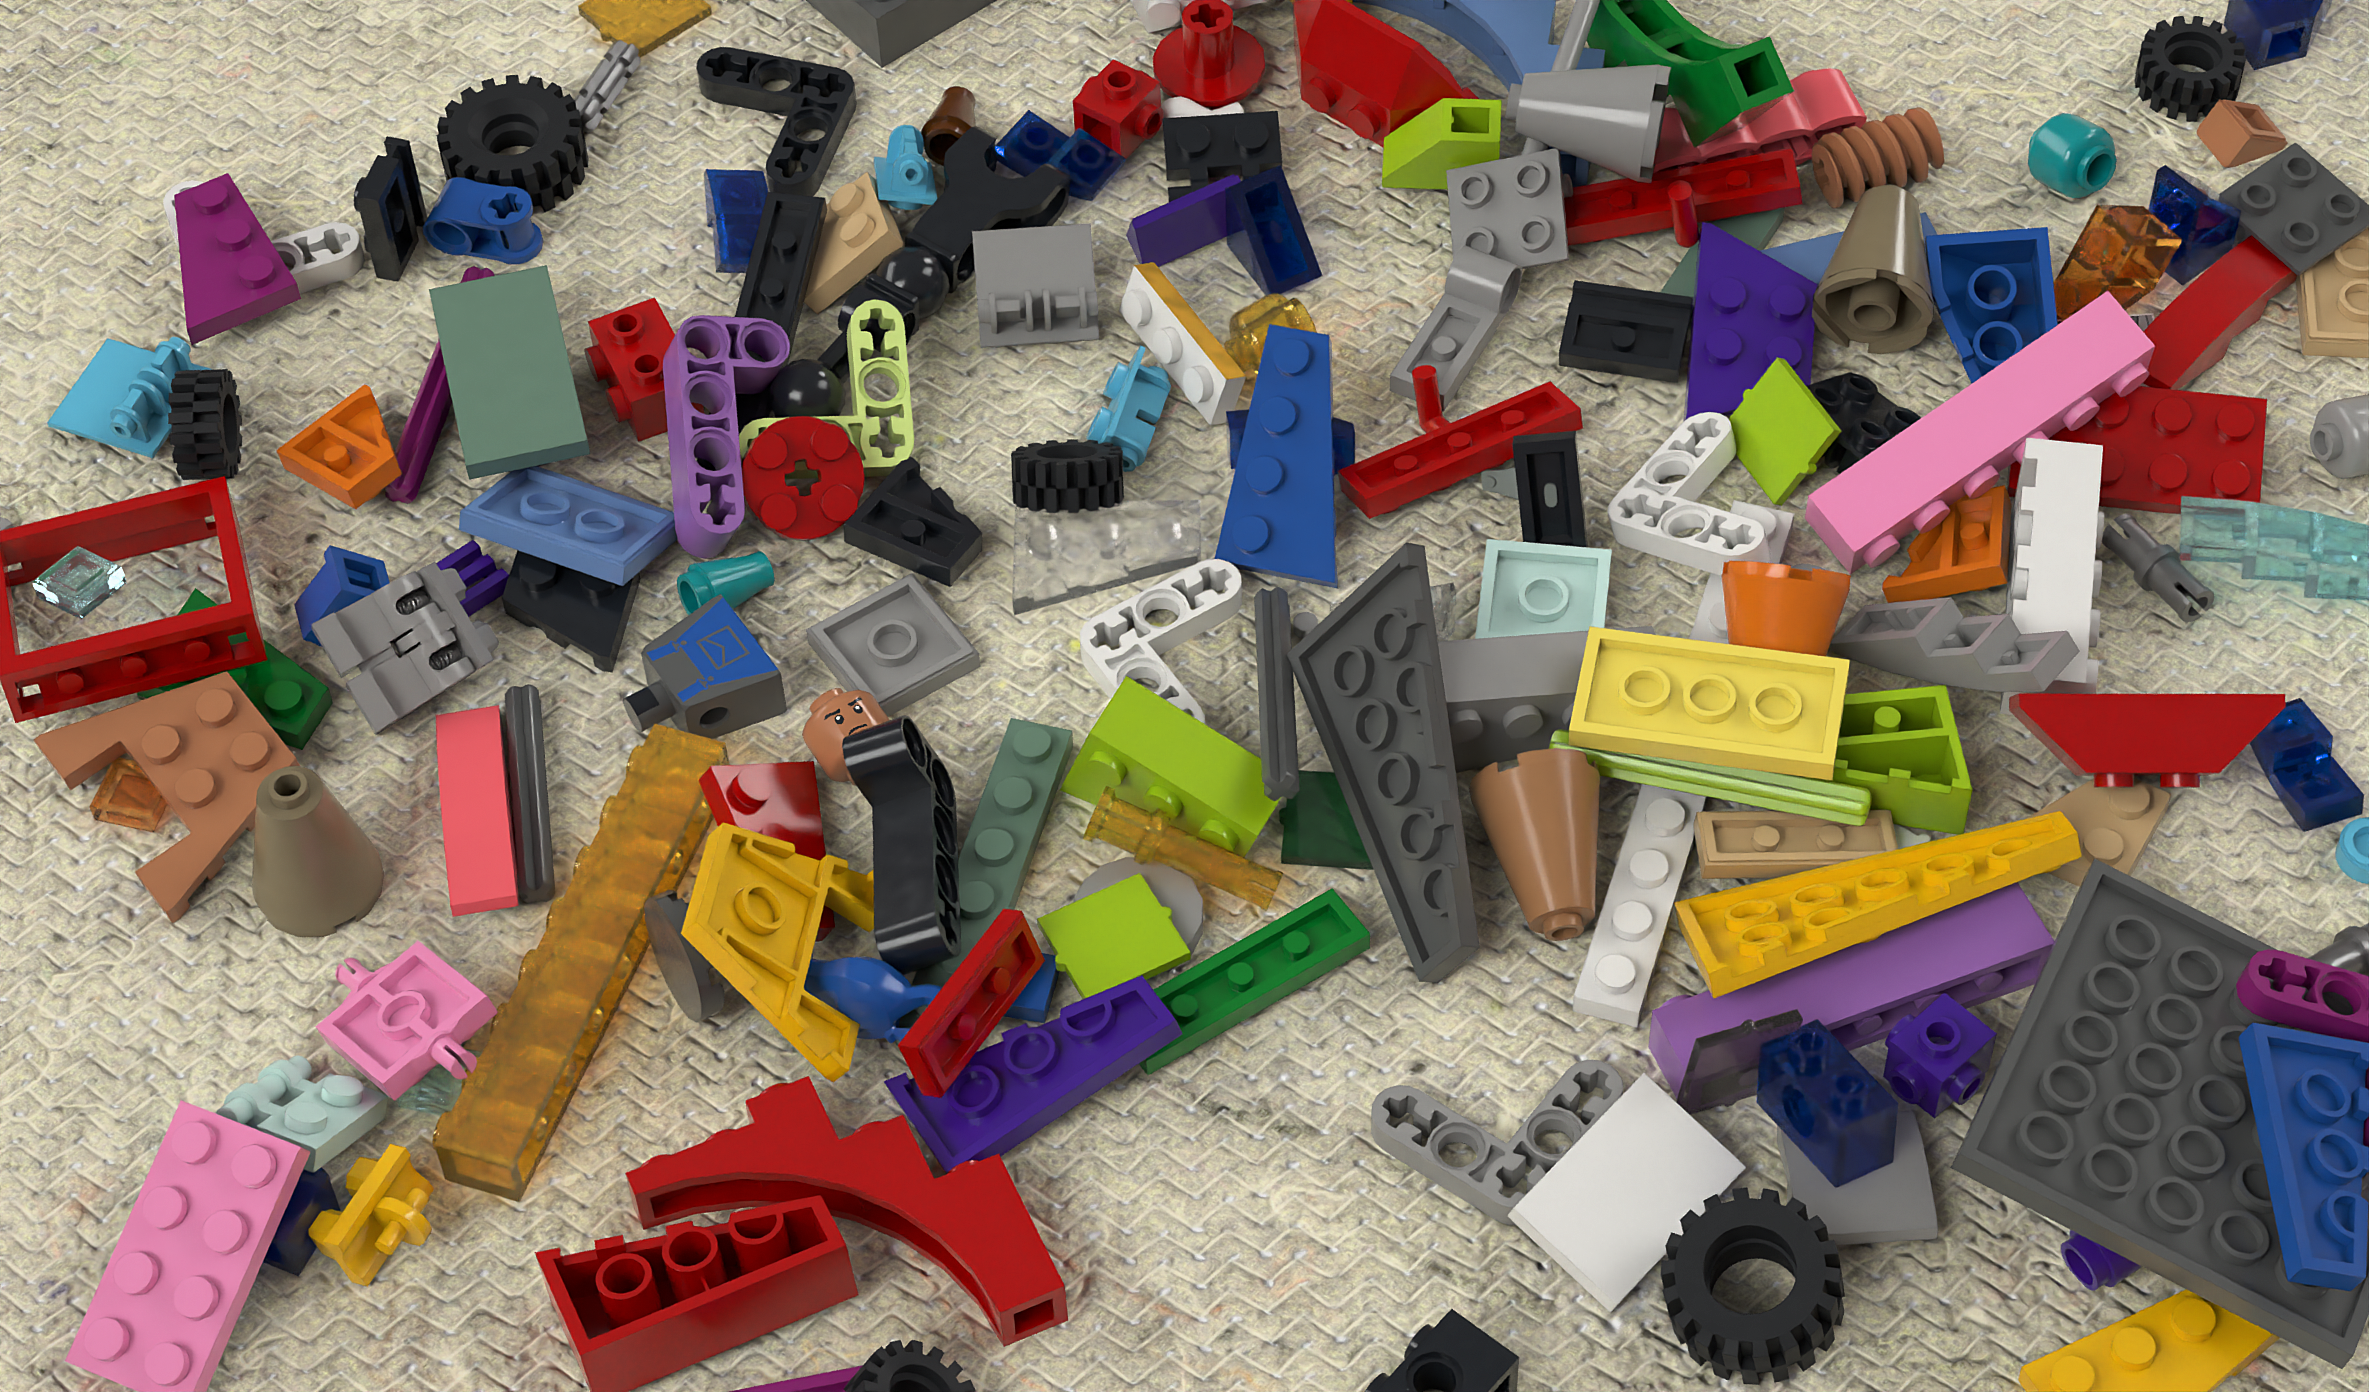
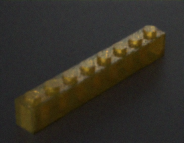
M654 723L643 746L637 745L632 750L626 766V779L617 796L610 795L607 798L600 815V828L590 846H583L579 851L574 863L573 880L564 897H557L551 904L546 919V931L537 949H530L525 954L520 965L518 985L508 1003L502 1002L496 1009L498 1013L491 1022L490 1038L481 1056H475L477 1065L474 1072L470 1073V1071L465 1069L468 1077L462 1079V1092L452 1111H445L436 1124L432 1145L433 1149L436 1150L445 1180L516 1202L521 1201L650 945L645 922L644 903L648 898L667 890L677 892L714 819L698 780L710 766L730 765L726 743Z

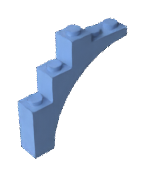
M1353 0L1356 3L1378 6L1415 18L1454 38L1480 58L1507 88L1508 92L1510 91L1511 83L1522 85L1525 73L1551 72L1560 46L1553 45L1556 0ZM1583 48L1576 70L1604 68L1605 50ZM1560 150L1562 174H1569L1572 187L1587 185L1591 163Z

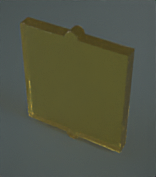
M587 0L578 5L579 14L600 31L602 41H611L613 43L617 40H622L627 44L633 43L639 49L638 56L640 58L712 15L711 6L704 0Z

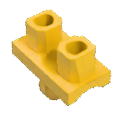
M389 1144L380 1159L359 1157L346 1175L345 1188L352 1196V1199L344 1211L340 1212L333 1209L321 1210L308 1229L310 1238L320 1252L337 1261L352 1283L368 1287L385 1260L394 1253L401 1241L420 1246L425 1243L431 1234L432 1227L421 1212L430 1200L429 1196L434 1188L413 1167L410 1161L411 1154L406 1147Z

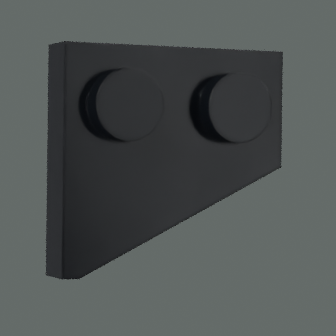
M909 456L907 460H902L845 522L844 542L951 587L982 551V532L967 515L959 513L954 508L953 500L941 487L933 490L921 478L920 464Z

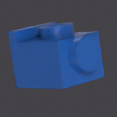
M330 545L324 552L326 563L294 604L303 640L321 646L312 631L311 624L333 612L336 613L389 584L383 560Z

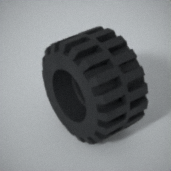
M1747 1187L1732 1189L1734 1200L1721 1203L1717 1194L1703 1200L1706 1212L1699 1217L1690 1209L1680 1219L1683 1230L1682 1236L1671 1232L1665 1245L1668 1260H1661V1279L1664 1287L1662 1291L1674 1333L1680 1344H1687L1689 1355L1695 1362L1702 1366L1708 1360L1712 1364L1714 1375L1729 1380L1732 1371L1735 1370L1741 1372L1743 1384L1759 1385V1373L1772 1372L1774 1383L1790 1379L1787 1367L1794 1363H1797L1803 1372L1816 1363L1814 1350L1818 1347L1827 1352L1835 1340L1833 1326H1841L1844 1315L1842 1297H1845L1839 1253L1835 1241L1829 1240L1827 1226L1820 1217L1816 1215L1808 1219L1806 1205L1794 1197L1790 1199L1786 1206L1780 1204L1778 1191L1763 1188L1761 1199L1749 1198ZM1765 1259L1786 1268L1795 1277V1283L1789 1295L1776 1307L1762 1313L1742 1314L1723 1307L1712 1297L1714 1285L1724 1271L1744 1260Z

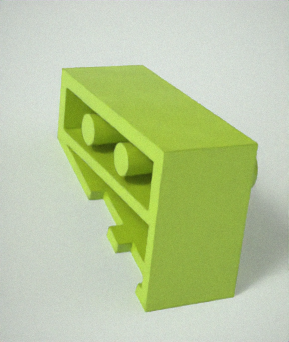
M1128 676L1125 677L1089 732L1059 790L1238 864H1241L1282 798L1280 797L1278 800L1273 801L1264 794L1261 758Z
M1946 685L1846 694L1833 779L1827 781L1867 788L1871 792L1870 810L1891 811L1893 824L1956 835L1964 834L1972 786Z

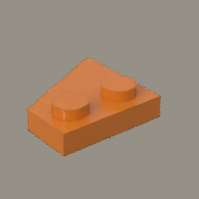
M365 384L276 450L284 469L354 509L375 498L383 488L402 475L378 404L371 388Z
M2005 485L1992 487L1975 499H1970L1967 494L1948 506L1950 513L1940 524L1926 533H1918L1907 549L1911 559L1908 567L1900 577L1888 575L1883 582L1882 590L1887 602L1934 599L1968 591H1982L1993 586L2007 584L2012 503Z

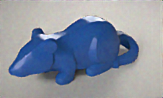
M813 954L804 984L806 992L860 1024L857 1038H885L889 1043H894L896 1040L901 1042L911 1029L899 1028L900 1018L914 1009L923 1006L928 1007L942 989L941 986L931 984L912 987L902 973L888 963L872 957H844L826 961L813 959Z

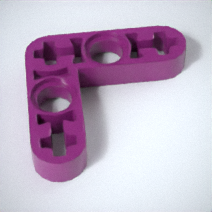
M2273 949L2257 952L2240 974L2236 983L2237 995L2242 1004L2253 1014L2316 1034L2369 1043V976ZM2268 978L2273 980V986L2275 990L2270 988L2271 984ZM2306 988H2307L2308 991L2306 992V994H2305V996H2304V999H2302V996H2303V994L2305 993ZM2335 992L2342 995L2352 1006L2353 1014L2342 1015L2331 1010L2323 1000L2322 993ZM2369 1068L2366 1070L2365 1088L2369 1089ZM2369 1117L2364 1121L2363 1145L2369 1147Z

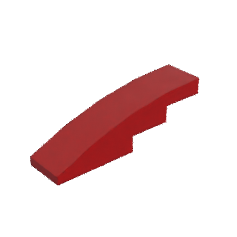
M2252 235L2195 279L2143 331L2155 345L2147 369L2149 376L2143 384L2153 388L2178 390L2224 358L2232 338L2259 321L2268 300L2293 284L2298 275Z

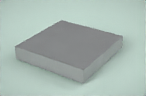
M913 573L806 629L809 645L847 692L853 690L870 692L887 717L980 667L978 651Z

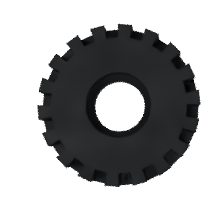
M506 75V84L495 85L493 78L481 81L483 90L477 93L471 87L460 92L461 104L453 100L449 102L445 107L447 118H439L437 124L439 134L436 135L446 181L454 177H460L479 183L503 187H518L524 189L530 195L533 207L540 205L544 212L556 207L554 201L556 196L566 201L574 194L572 183L582 184L585 178L584 167H588L589 158L579 109L577 110L575 100L570 94L563 97L562 87L552 82L544 89L542 78L530 76L527 84L519 82L518 75ZM510 147H531L515 155L497 154Z

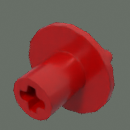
M1195 0L1189 3L1182 12V27L1175 29L1160 41L1153 55L1154 79L1160 81V88L1170 97L1181 96L1188 98L1203 107H1211L1212 110L1244 99L1259 86L1265 73L1264 50L1253 35L1233 25V11L1227 3L1222 0Z

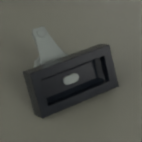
M1576 431L1514 436L1512 445L1515 467L1482 471L1483 490L1519 500L1523 542L1588 547Z

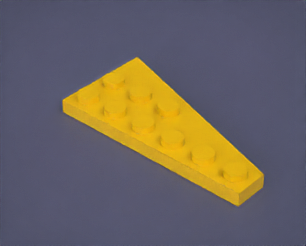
M2061 811L1676 901L1674 906L1679 928L1714 999L1849 946L1873 941L1883 933L2031 876L2052 872L2059 869L2065 863L2081 858L2082 855L2078 832Z

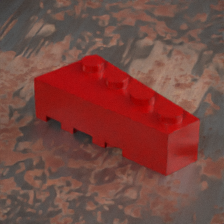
M821 1195L733 1212L730 1214L727 1223L707 1227L694 1226L693 1221L666 1226L667 1235L625 1243L623 1235L594 1240V1250L562 1256L560 1247L535 1252L550 1301L590 1392H629L858 1295L846 1243Z

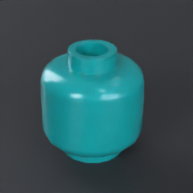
M2062 113L2051 117L2033 133L2029 142L2028 166L2031 175L2041 184L2066 197L2080 199L2101 190L2112 178L2117 162L2115 145L2112 136L2102 127L2078 115Z

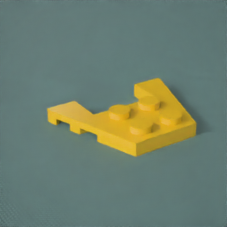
M723 822L708 835L681 934L825 1078L834 1083L850 1069L860 1024L806 992L804 984L824 905L869 933L874 929L873 870L867 875L849 870L848 860L828 854L821 860L795 853V847L792 843Z

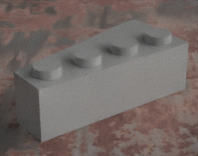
M1652 626L1614 629L1656 635ZM1588 631L1438 641L1456 773L1488 766L1495 762L1501 763L1517 759L1516 754L1532 750L1549 749V744L1555 730H1569Z

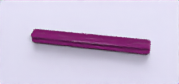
M472 266L466 269L460 283L495 275L488 268L479 269ZM439 339L395 449V455L402 475L384 488L386 490L385 497L392 502L401 501L409 504L416 499L452 405Z

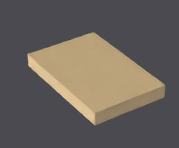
M2367 228L2297 276L2296 291L2302 355L2369 358V228Z

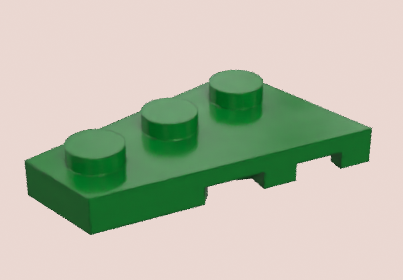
M195 588L177 615L218 604ZM246 632L228 636L231 645L249 641ZM264 640L268 660L226 671L285 745L303 750L333 704L329 688ZM226 671L138 692L137 695L149 698Z

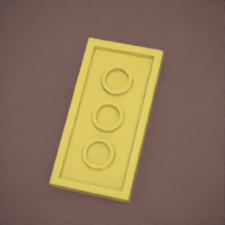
M1589 626L1569 726V746L1832 780L1850 660Z

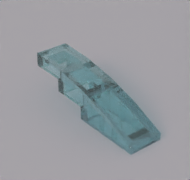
M2181 496L2179 511V560L2241 563V579L2304 582V598L2369 601V525L2317 512L2250 501Z

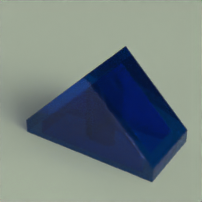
M1281 165L1225 188L1227 246L1267 298L1275 297L1323 276Z

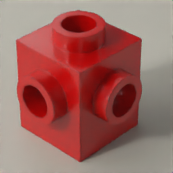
M1113 59L1097 76L1090 77L1084 83L1080 93L1073 99L1075 141L1122 164L1145 140L1152 139L1162 125L1164 112L1161 108L1160 81L1141 70H1135Z

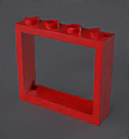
M225 476L0 531V682L15 723L268 660L240 525ZM214 516L215 521L206 523V517ZM218 536L231 602L20 654L11 586ZM21 563V569L8 572L9 565ZM246 632L249 641L231 645L228 636ZM38 684L41 693L29 696L24 695L23 687Z

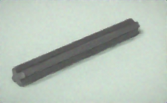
M1276 587L1272 591H1268L1262 588L1254 597L1261 768L1264 794L1270 800L1276 801L1282 796L1292 799L1300 790L1293 670L1286 655L1292 650L1290 606L1288 605V593L1284 589Z

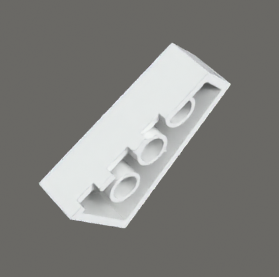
M2026 438L2011 514L2005 614L2010 615L2021 634L2068 631L2080 652L2044 692H2001L2000 714L2013 715L2009 711V697L2019 693L2095 694L2098 660L2088 659L2089 647L2096 648L2100 628V610L2091 608L2092 598H2098L2102 578V561L2095 560L2096 549L2100 550L2104 529V512H2098L2103 445Z

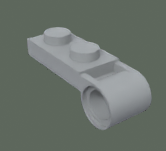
M1463 246L1457 252L1449 268L1444 295L1390 374V391L1416 401L1412 371L1421 365H1431L1436 369L1441 406L1444 412L1512 306L1521 283V266L1471 247Z

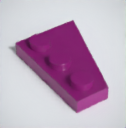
M229 173L174 195L186 328L191 345L301 299L297 282Z

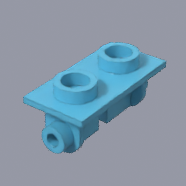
M901 125L896 127L889 136L887 158L874 157L873 161L879 200H888L889 205L904 210L921 209L923 204L933 205L938 199L931 162H926L922 156L923 136L914 126Z
M1141 345L1127 366L1118 362L1114 367L1103 391V395L1111 398L1108 409L1100 407L1086 436L1087 440L1098 441V444L1108 442L1112 443L1113 446L1121 447V450H1123L1124 472H1131L1137 466L1144 463L1156 428L1136 418V416L1156 424L1171 390L1168 373L1164 369L1157 366L1145 367L1140 364L1146 349Z

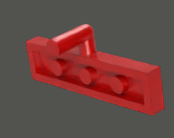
M1792 148L1653 173L1651 183L1623 178L1573 187L1572 197L1564 198L1568 246L1674 227L1677 243L1684 248H1690L1696 245L1699 240L1698 223L1716 221L1722 218L1761 211H1772L1803 204Z
M1431 365L1418 366L1412 371L1419 424L1426 434L1338 470L1340 489L1369 519L1380 514L1393 512L1400 506L1434 491L1445 490L1452 486L1453 483L1486 469L1503 465L1507 460L1514 458L1512 445L1514 436L1578 431L1582 429L1581 408L1549 381L1450 423L1442 413L1435 367Z

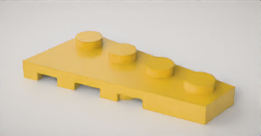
M2186 1289L2022 1366L2018 1381L2026 1392H2212L2228 1377L2239 1374L2280 1337Z

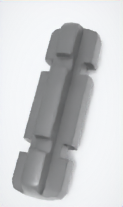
M622 40L613 42L603 56L605 59L599 62L580 89V95L574 98L576 108L580 112L583 132H592L603 118L602 114L608 111L628 82L627 78L632 76L641 63V59L638 56L639 49L633 43L627 44Z

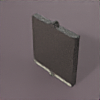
M1798 1009L1754 1022L1752 1019H1748L1740 1026L1696 1038L1676 1103L1691 1115L1721 1105L1729 1107L1738 1100L1780 1088L1803 1022Z

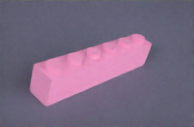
M2105 292L1808 495L1805 514L1806 521L1849 574H1852L1866 563L1870 568L1881 565L1899 549L1900 543L1898 541L1916 529L1921 534L1932 530L1950 513L1948 506L1966 494L1970 499L1981 496L1996 484L2000 478V471L2016 460L2021 465L2026 438L2049 440L2048 438L2066 426L2070 431H2074L2095 416L2100 409L2098 404L2115 392L2120 397H2123L2139 387L2149 376L2147 369L2155 345L2110 292Z

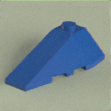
M2048 227L1926 236V256L1933 303L1971 384L2058 325Z

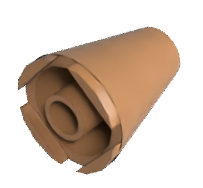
M1561 748L1532 750L1516 754L1519 766L1500 773L1497 762L1484 767L1472 778L1469 786L1470 798L1529 928L1536 933L1545 934V938L1551 941L1575 938L1584 932V926L1595 917L1600 796L1598 764L1594 760L1589 765L1586 753Z

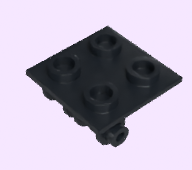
M1848 372L1807 385V388L1842 431L1821 456V458L1825 456L1824 463L1831 469L1838 467L1836 472L1839 474L1921 419L1915 412L1904 407H1898L1878 392V388L1873 381L1859 374Z

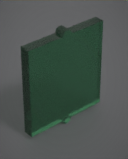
M1298 770L1300 790L1292 799L1287 798L1286 807L1279 810V822L1284 825L1281 864L1374 870L1335 773Z

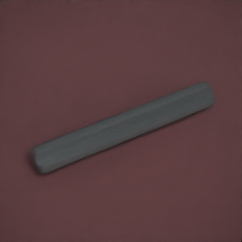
M527 684L523 687L512 686L506 691L505 708L518 888L520 890V898L526 903L532 904L537 901L547 902L551 900L555 895L541 700L539 699V690L535 686Z

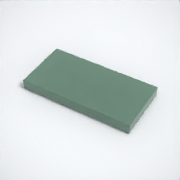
M547 265L429 289L469 480L589 455L588 440Z

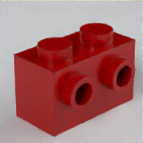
M655 297L588 321L593 346L584 349L585 357L595 381L606 380L610 387L606 389V396L616 421L620 423L627 420L638 442L667 432L663 360L675 334ZM691 403L697 411L705 414L702 404Z

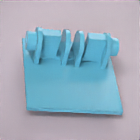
M171 337L169 341L160 342L155 352L107 338L47 422L48 427L154 458L172 432L171 424H168V413H171V406L168 402L169 393H173L171 382L175 378L174 374L176 371L211 369L191 363L189 357L191 348L184 340L178 337Z

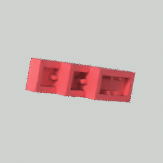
M499 705L436 715L440 803L452 916L519 906L515 835L511 818L509 777L505 762L504 730Z

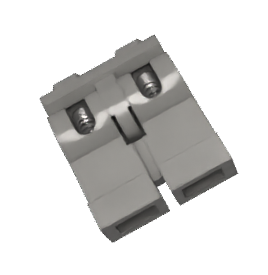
M433 562L417 572L414 571L406 574L336 613L333 612L311 624L312 631L341 678L358 668L361 671L360 675L346 682V687L375 735L494 660L491 653L498 647L499 641L488 623L480 620L472 623L460 604V601L466 598V586L456 569L440 570L436 562ZM393 642L402 657L399 658L390 643Z

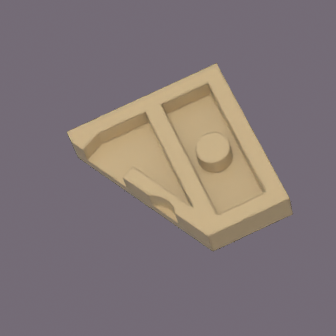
M865 172L855 182L847 183L840 187L834 193L830 202L826 204L827 214L804 303L817 315L880 265L883 258L904 245L888 201L879 200L876 180L868 172Z
M2093 778L2026 819L2061 811L2078 832L2082 857L2065 863L2059 869L2048 873L2080 887L2094 859L2129 876L2132 875L2168 809L2172 794L2135 778L2133 788H2094Z

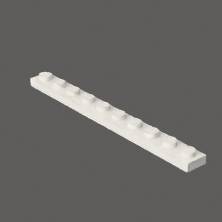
M1734 500L1730 512L1761 523L1765 529L1770 549L1769 563L1782 564L1793 529L1794 513ZM1713 573L1709 575L1689 639L1729 644L1722 577ZM1642 784L1573 997V1012L1638 1028L1675 909L1674 902L1678 899L1696 841L1693 827L1696 812H1705L1709 797Z

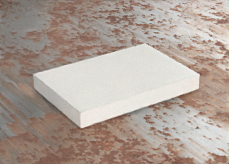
M1643 1073L1508 1214V1217L1611 1313L1667 1253L1665 1245L1671 1232L1682 1236L1683 1230L1680 1219L1690 1209L1700 1217L1705 1212L1703 1200L1715 1194L1719 1197L1746 1166L1653 1080Z

